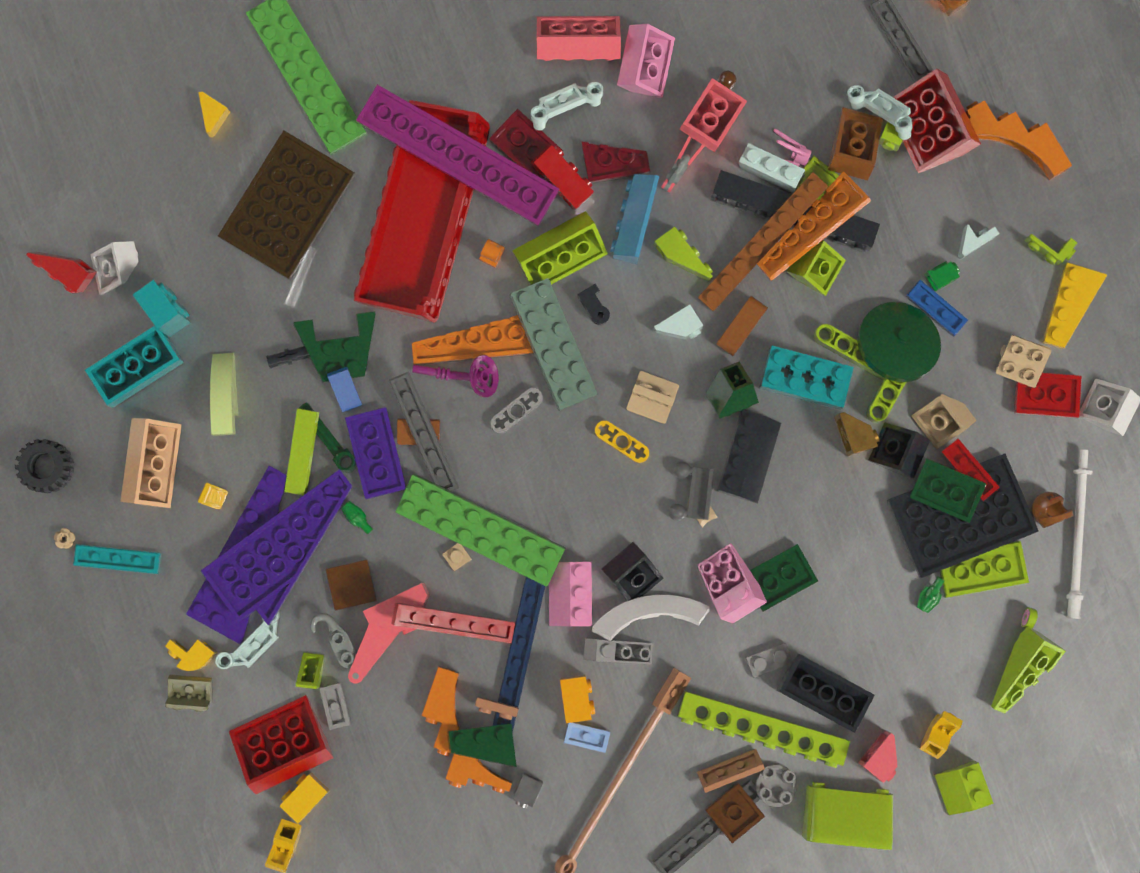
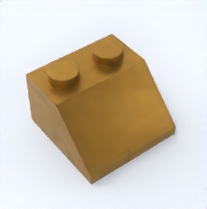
M845 412L839 413L834 417L847 457L878 446L879 437L875 429L872 430L871 425Z

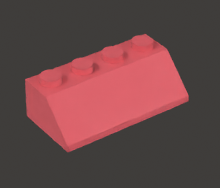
M620 16L537 17V59L551 61L553 59H563L566 61L573 59H584L587 61L594 59L609 61L620 59Z

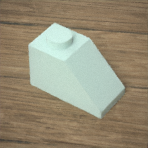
M688 305L654 326L653 330L655 333L680 339H686L687 337L693 339L701 334L700 329L703 328V324L691 305Z

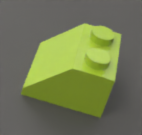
M822 240L788 267L786 272L798 282L826 296L846 260Z
M973 760L934 774L948 815L970 812L994 804L979 762Z

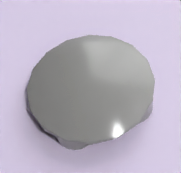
M771 764L764 767L765 769L758 773L756 779V791L759 798L765 804L772 807H782L791 803L797 790L795 773L780 764Z

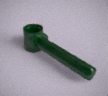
M307 402L299 407L300 409L314 411ZM319 417L316 434L334 456L333 462L342 472H353L357 467L355 457L348 448L344 449ZM344 458H351L349 467L344 468L341 466V461Z

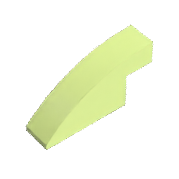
M234 353L213 354L210 378L211 435H235L234 416H238Z

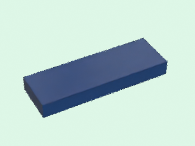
M919 280L906 295L909 300L953 337L968 321L967 318L922 280Z

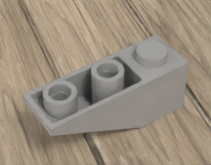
M585 638L584 660L652 665L653 643Z

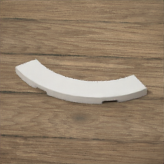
M644 596L624 602L607 612L592 627V631L611 641L616 634L629 626L631 622L638 619L659 617V615H670L673 618L683 619L699 626L709 612L710 607L681 596Z

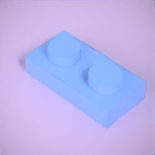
M574 722L568 723L564 743L606 753L610 731Z

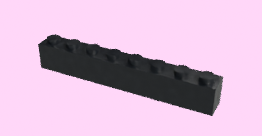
M720 170L711 198H714L716 203L722 205L727 203L735 205L734 208L739 211L746 212L749 210L755 212V216L765 219L766 217L771 218L792 194ZM812 205L804 212V216L812 208ZM853 215L827 237L834 239V242L837 244L846 245L847 243L853 245L857 251L866 252V250L870 251L873 247L880 224Z

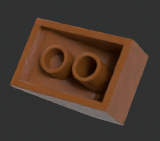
M843 107L830 154L828 170L837 173L845 172L848 176L868 181L876 163L883 118Z

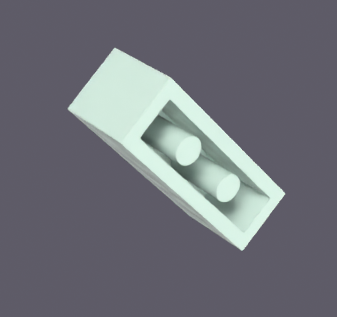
M749 143L739 160L740 169L791 193L798 189L805 178V169Z

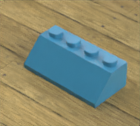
M634 174L633 180L628 179L625 191L629 192L628 200L623 199L620 211L624 212L623 219H618L615 232H619L618 239L613 240L610 252L614 253L613 259L633 264L638 263L659 176Z

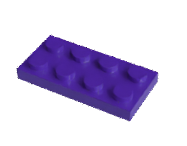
M384 407L345 417L365 499L406 490L407 487L387 408Z

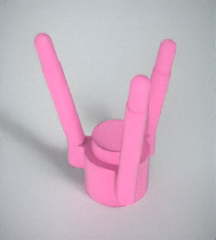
M774 129V133L792 144L777 140L778 144L792 151L790 158L794 160L786 161L798 167L800 164L805 166L811 155V150L806 149V146L799 144L786 134Z

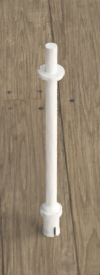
M1080 450L1079 470H1073V473L1078 474L1072 582L1071 591L1069 594H1066V599H1068L1067 618L1081 619V600H1084V596L1080 592L1086 482L1087 475L1093 473V471L1087 470L1088 450Z

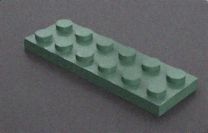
M549 278L510 293L509 296L558 411L598 395Z

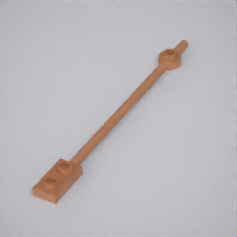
M673 668L652 705L657 707L571 851L568 855H563L556 861V873L575 872L577 868L576 857L664 712L670 715L691 680L689 676Z

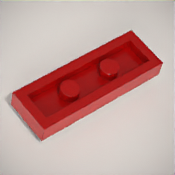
M958 438L942 451L957 471L987 483L981 496L983 501L1000 488Z

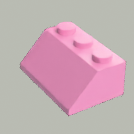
M649 24L630 25L617 85L630 92L663 98L675 37Z
M559 562L549 583V626H592L591 562Z

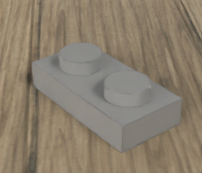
M786 643L746 657L753 678L790 665L793 662Z
M338 683L319 688L329 730L351 725L342 684Z

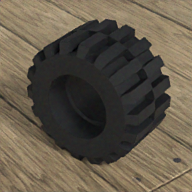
M36 439L34 443L28 442L25 444L26 448H21L19 451L22 453L21 456H16L15 459L19 461L18 465H15V469L19 471V473H16V476L21 479L20 483L27 486L29 490L40 493L57 492L60 490V487L64 488L67 485L65 482L67 480L70 481L72 478L69 476L70 472H74V468L71 467L74 461L69 457L71 453L65 450L66 447L48 439ZM49 454L54 460L55 467L49 477L41 479L35 472V463L40 456Z

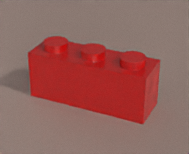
M547 146L530 164L547 182L560 189L558 194L571 209H577L594 193L591 189L593 185L587 178L579 176L577 173L579 171L578 168L571 161L568 163L563 158L564 153L559 147Z

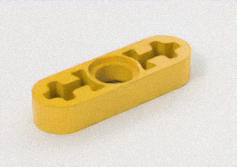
M600 421L596 425V436L636 463H643L648 459L649 449L647 446L609 421ZM608 425V431L612 434L614 430L618 432L612 442L608 441L611 438L608 434L600 435V426ZM619 436H625L628 439V445L625 448H620L616 445V439ZM632 441L636 443L633 446L635 449H644V458H635L636 453L632 450L630 454L626 452L630 448Z

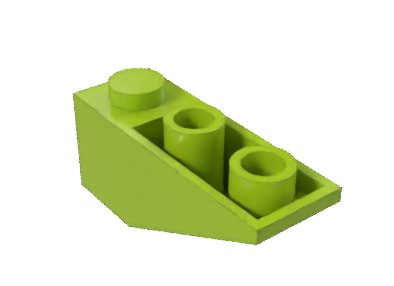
M674 226L654 241V246L666 262L706 281L712 279V269L706 262L704 264L698 258L700 256L698 250L694 246H689L686 242L688 238L681 229L677 230Z

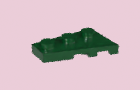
M512 724L447 732L450 754L517 767Z

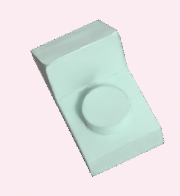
M967 224L963 228L958 257L962 259L999 235L1000 233L996 227L990 230L986 227L978 232L976 236Z

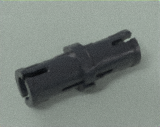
M304 346L291 350L287 348L284 349V352L266 356L270 369L284 364L292 365V362L310 358Z

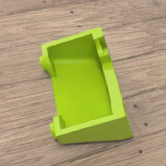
M812 782V785L806 786L802 837L806 841L892 850L893 794L889 793L888 789L876 788V792L872 793L830 789L825 787V783Z

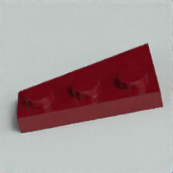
M581 141L587 178L590 183L634 176V174L650 173L647 151L610 147L603 144H589V142Z

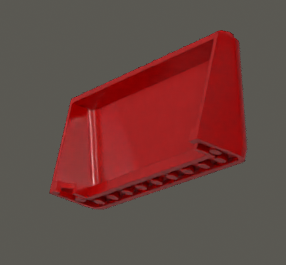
M409 100V103L486 146L490 125L479 113ZM395 146L392 164L387 171L386 186L382 189L381 204L376 211V222L371 229V240L365 250L366 258L364 265L360 269L359 283L354 290V301L435 323L441 312L474 189L401 147Z

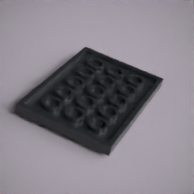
M1006 453L980 463L1000 488L984 501L980 498L970 523L910 498L913 490L887 500L920 579L1039 532Z

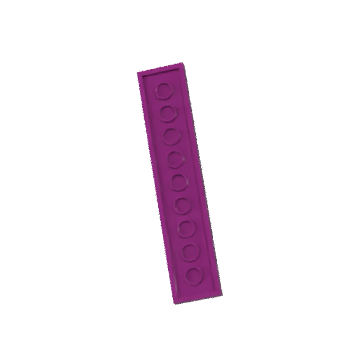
M378 84L356 119V122L537 226L541 223L560 191L556 186Z

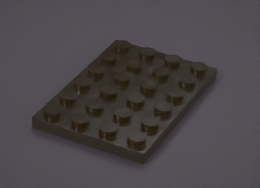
M283 130L218 234V237L291 280L356 174Z

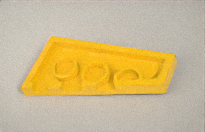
M1068 262L1065 264L1042 343L1061 349L1065 348L1107 274Z

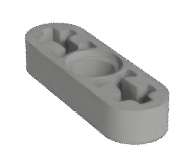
M530 388L491 419L493 431L498 434L507 432L536 409L543 400L541 391L537 388ZM529 393H537L539 395L537 397L538 402L531 401L527 404L531 408L526 410L525 405L520 400L523 398L526 402L530 398ZM514 405H520L523 408L521 416L515 417L511 414V408ZM507 411L508 416L514 421L510 423L508 419L504 423V429L500 427L496 429V419L503 420L506 418L503 413Z

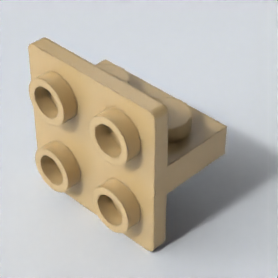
M1011 335L1008 344H1003L1000 351L1002 357L996 369V374L1035 388L1051 354V349Z
M640 371L626 410L665 424L679 385Z

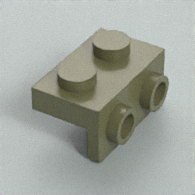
M169 675L168 698L165 702L166 708L174 710L190 709L196 712L209 709L212 702V678Z

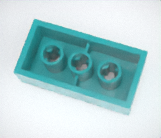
M153 326L85 369L106 405L114 408L183 364L184 361L168 336L158 330L156 326ZM151 351L156 352L154 359L150 358L152 356ZM134 362L138 364L136 370L132 369L134 367ZM115 374L120 375L119 381L117 382L114 381L116 379Z
M772 345L769 348L759 389L841 410L845 405L854 367ZM785 368H788V371L791 372V375L789 374L787 377H784V373L781 372V369L784 370ZM806 373L811 378L807 383L804 382L805 378L802 377ZM826 378L831 383L828 388L825 387V383H822V380L824 381Z

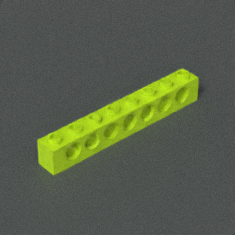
M684 691L677 714L678 717L682 718L681 722L690 725L698 722L702 724L701 728L710 731L718 728L723 730L722 734L730 737L738 734L743 736L742 740L754 744L755 740L764 742V747L774 750L778 746L784 748L783 752L796 756L797 752L805 754L804 759L816 762L817 758L825 760V765L837 768V765L844 766L850 745L849 740L687 691ZM699 706H705L707 709L706 716L702 718L697 717L695 713ZM720 712L727 714V721L723 724H719L716 721V716ZM741 718H745L748 721V726L744 730L737 728V721ZM762 724L768 727V733L765 736H759L757 733L758 727ZM781 731H787L789 734V738L785 742L778 740V734ZM802 737L809 739V745L806 748L799 747L798 742ZM823 743L829 744L830 749L827 754L819 752V747Z

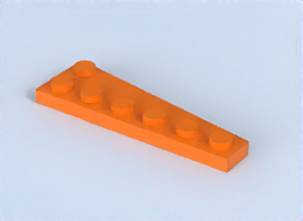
M842 172L826 189L823 197L820 200L817 199L812 204L809 212L798 219L795 227L792 230H788L781 240L757 263L758 267L772 281L871 202L869 196L845 172Z
M518 315L412 343L413 364L470 360L481 355L491 358L534 354Z

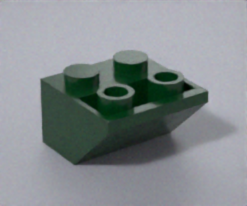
M740 361L720 369L706 392L708 400L720 419L759 403L754 384Z

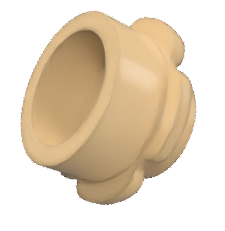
M67 528L60 529L54 535L55 545L60 549L70 548L75 540L74 533L70 532Z

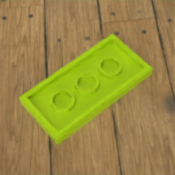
M1021 541L1006 544L940 571L941 578L945 580L942 585L945 598L1029 583Z

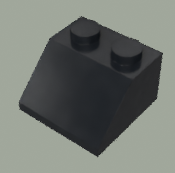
M884 422L878 436V446L873 448L868 461L894 473L914 479L930 440L916 431Z
M634 541L601 568L627 601L643 597L664 579Z

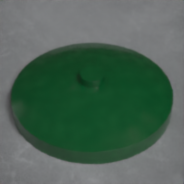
M902 302L880 304L868 312L858 329L857 342L862 358L875 373L888 380L896 382L918 380L927 375L939 359L941 339L935 324L923 311L910 304Z

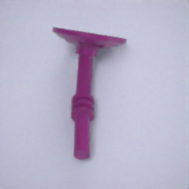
M486 355L478 356L473 360L469 373L450 371V368L445 370L444 367L441 369L439 366L438 368L413 364L412 373L435 376L436 379L440 377L441 380L445 378L446 381L448 379L470 381L474 392L483 398L492 396L498 387L499 374L497 366ZM480 361L485 362L488 367H486L484 364H480ZM489 374H491L490 387L487 386Z

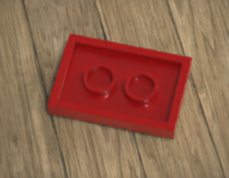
M1042 373L1035 388L1016 381L1014 414L1079 418L1082 376Z

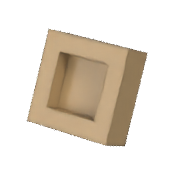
M459 543L442 554L454 572L472 560L464 547Z

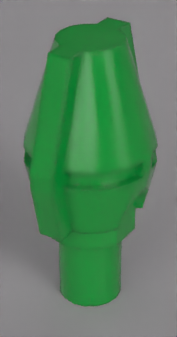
M351 501L341 507L346 519L353 526L360 527L366 534L373 530L366 522L367 516L361 508Z
M937 576L933 585L925 586L919 594L916 607L929 613L938 605L942 597L940 588L945 580Z

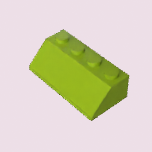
M586 211L512 250L530 285L549 278L552 285L608 254L594 221Z

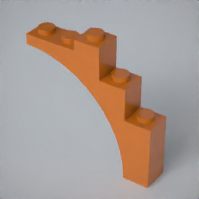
M985 100L981 103L975 101L966 107V114L979 139L1000 142L1021 151L1042 169L1049 180L1072 166L1047 123L1041 126L1037 123L1027 131L1016 111L1010 115L1006 112L996 120Z
M439 666L422 716L426 717L425 721L437 725L438 722L442 723L433 748L438 749L437 753L449 756L447 732L460 730L455 708V693L459 672ZM455 754L446 776L449 784L461 788L462 785L466 786L469 778L473 779V784L483 787L484 784L493 786L492 790L503 794L505 791L509 792L512 781L492 772L479 759Z

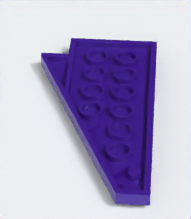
M340 469L201 570L202 574L238 622H241L256 610L268 626L273 622L352 489V485Z

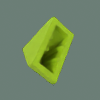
M303 652L296 687L321 688L324 655Z

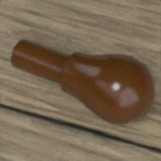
M729 70L723 71L718 78V82L730 90L735 86L737 80L734 72Z

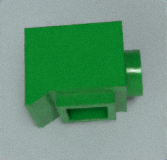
M945 261L932 270H928L924 275L933 291L936 292L960 277L958 274L960 270L955 262L947 263Z

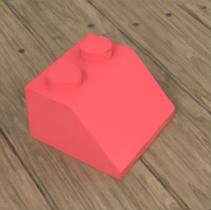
M883 730L857 762L883 783L886 780L889 782L895 776V769L898 767L895 736L886 730Z

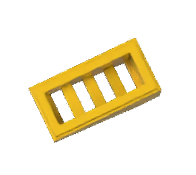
M205 483L198 502L219 510L226 499L228 491L216 485Z

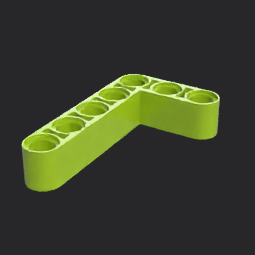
M820 325L814 332L816 343L883 380L867 409L866 415L874 423L884 420L891 411L906 382L891 381L878 375L864 360L861 361L856 357V352L859 350L856 339L831 325ZM819 331H828L829 339L824 340L820 338ZM839 340H844L847 343V350H841L838 347L837 343ZM884 389H889L892 392L891 400L883 397ZM874 407L881 409V418H876L873 415L872 410Z

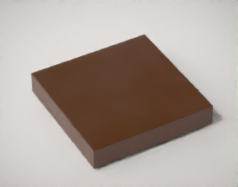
M368 560L326 569L335 611L377 601Z
M738 782L705 808V811L732 844L765 817Z

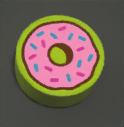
M1027 607L1024 610L1021 618V626L1023 628L1027 626L1033 628L1038 617L1036 609Z

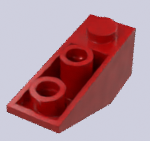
M28 252L26 256L32 259L31 263L46 270L50 278L56 281L59 280L70 293L84 292L97 271L81 259L42 252Z

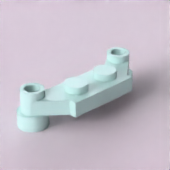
M591 82L587 87L577 86L575 83L540 98L539 106L531 109L533 127L536 130H543L549 118L584 103H589L594 107L599 106L603 96V86L598 82Z
M859 85L851 86L848 89V100L851 102L853 109L859 110L866 107L893 124L900 139L906 140L911 137L912 119L908 116L911 113L909 107L880 89L864 92L863 87Z
M279 611L269 626L262 618L263 623L233 653L222 652L218 654L215 659L217 667L228 669L231 666L245 665L249 668L279 638L277 635ZM225 656L229 659L228 664L223 662Z

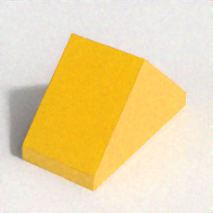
M198 92L206 133L209 137H214L231 112L226 106L204 92Z

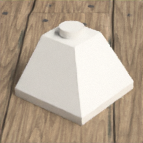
M134 241L112 242L90 254L93 269L97 271L95 277L99 295L105 294L126 283L139 262Z

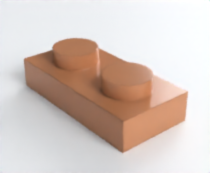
M477 697L475 704L476 707H479L478 711L487 714H491V711L499 712V717L512 720V716L517 717L519 710L518 707Z

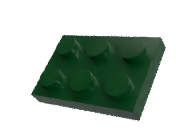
M926 458L910 498L970 523L987 483Z
M798 544L750 570L759 583L767 601L760 606L762 612L818 582Z

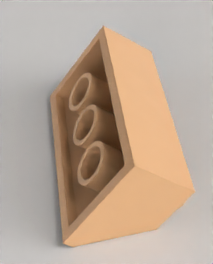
M132 418L120 502L164 508L171 507L181 424L146 418Z

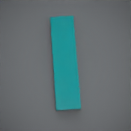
M76 544L73 566L159 574L161 553Z

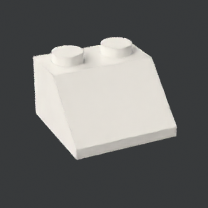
M1095 379L1080 409L1079 417L1106 431L1124 436L1140 403V397L1130 388Z

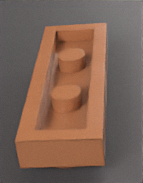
M757 749L698 771L697 774L705 793L762 771L765 768Z

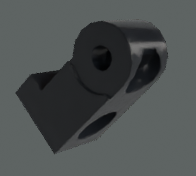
M595 283L577 294V297L591 320L596 325H604L610 318V312L605 306H602L596 294L600 290Z

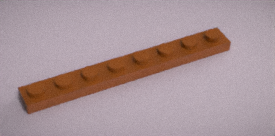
M812 172L698 298L714 311L828 188V185Z

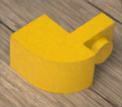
M170 639L165 645L169 649L167 653L176 660L181 659L176 667L185 671H194L205 667L218 653L202 639H197L189 650L175 639Z
M943 711L941 714L937 713L931 721L919 749L939 759L947 751L951 737L961 728L963 720L946 711Z
M281 818L265 867L286 873L291 858H293L302 825Z

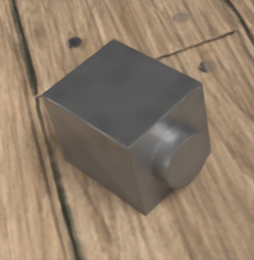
M523 773L513 796V799L517 800L515 804L526 809L528 806L533 808L543 781Z

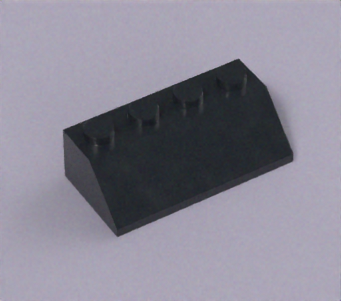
M745 409L740 412L717 492L758 504L780 430V422Z
M800 654L794 659L776 690L854 733L858 729L875 696L871 692Z

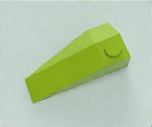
M1027 626L1020 633L1018 640L1014 644L991 707L1005 714L1024 696L1026 688L1031 685L1035 686L1039 682L1037 678L1043 672L1049 673L1056 666L1066 651L1040 632Z

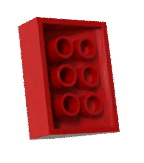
M935 69L893 97L910 108L911 113L908 116L912 119L911 137L902 141L918 173L961 157L981 145L948 75L941 70Z
M307 695L229 731L246 784L255 795L334 758Z

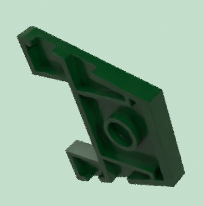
M375 311L356 314L359 336L316 341L313 319L293 322V326L322 383L330 382L327 376L328 373L344 367L348 368L352 378L365 376L376 315Z

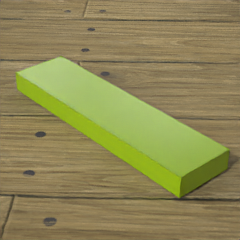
M297 409L284 492L305 495L307 493L319 412Z

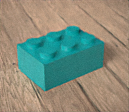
M153 279L133 294L156 328L167 336L172 337L191 323L187 318L190 314L183 305L181 306L179 302L175 301L178 299L177 296L162 282L158 283Z

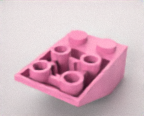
M731 543L697 565L720 619L735 623L767 602L759 583Z

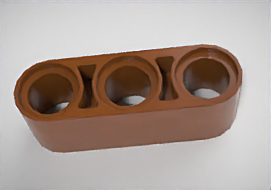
M750 296L716 345L731 356H734L768 307L753 296Z

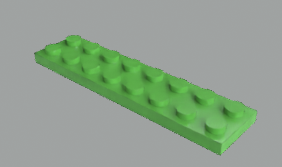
M266 0L246 12V15L330 154L332 155L367 134L363 126L356 122L357 116L286 0Z
M416 474L411 476L396 510V513L546 587L549 585L566 547Z

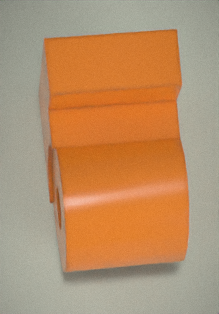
M488 239L480 253L479 260L496 268L505 251V247Z

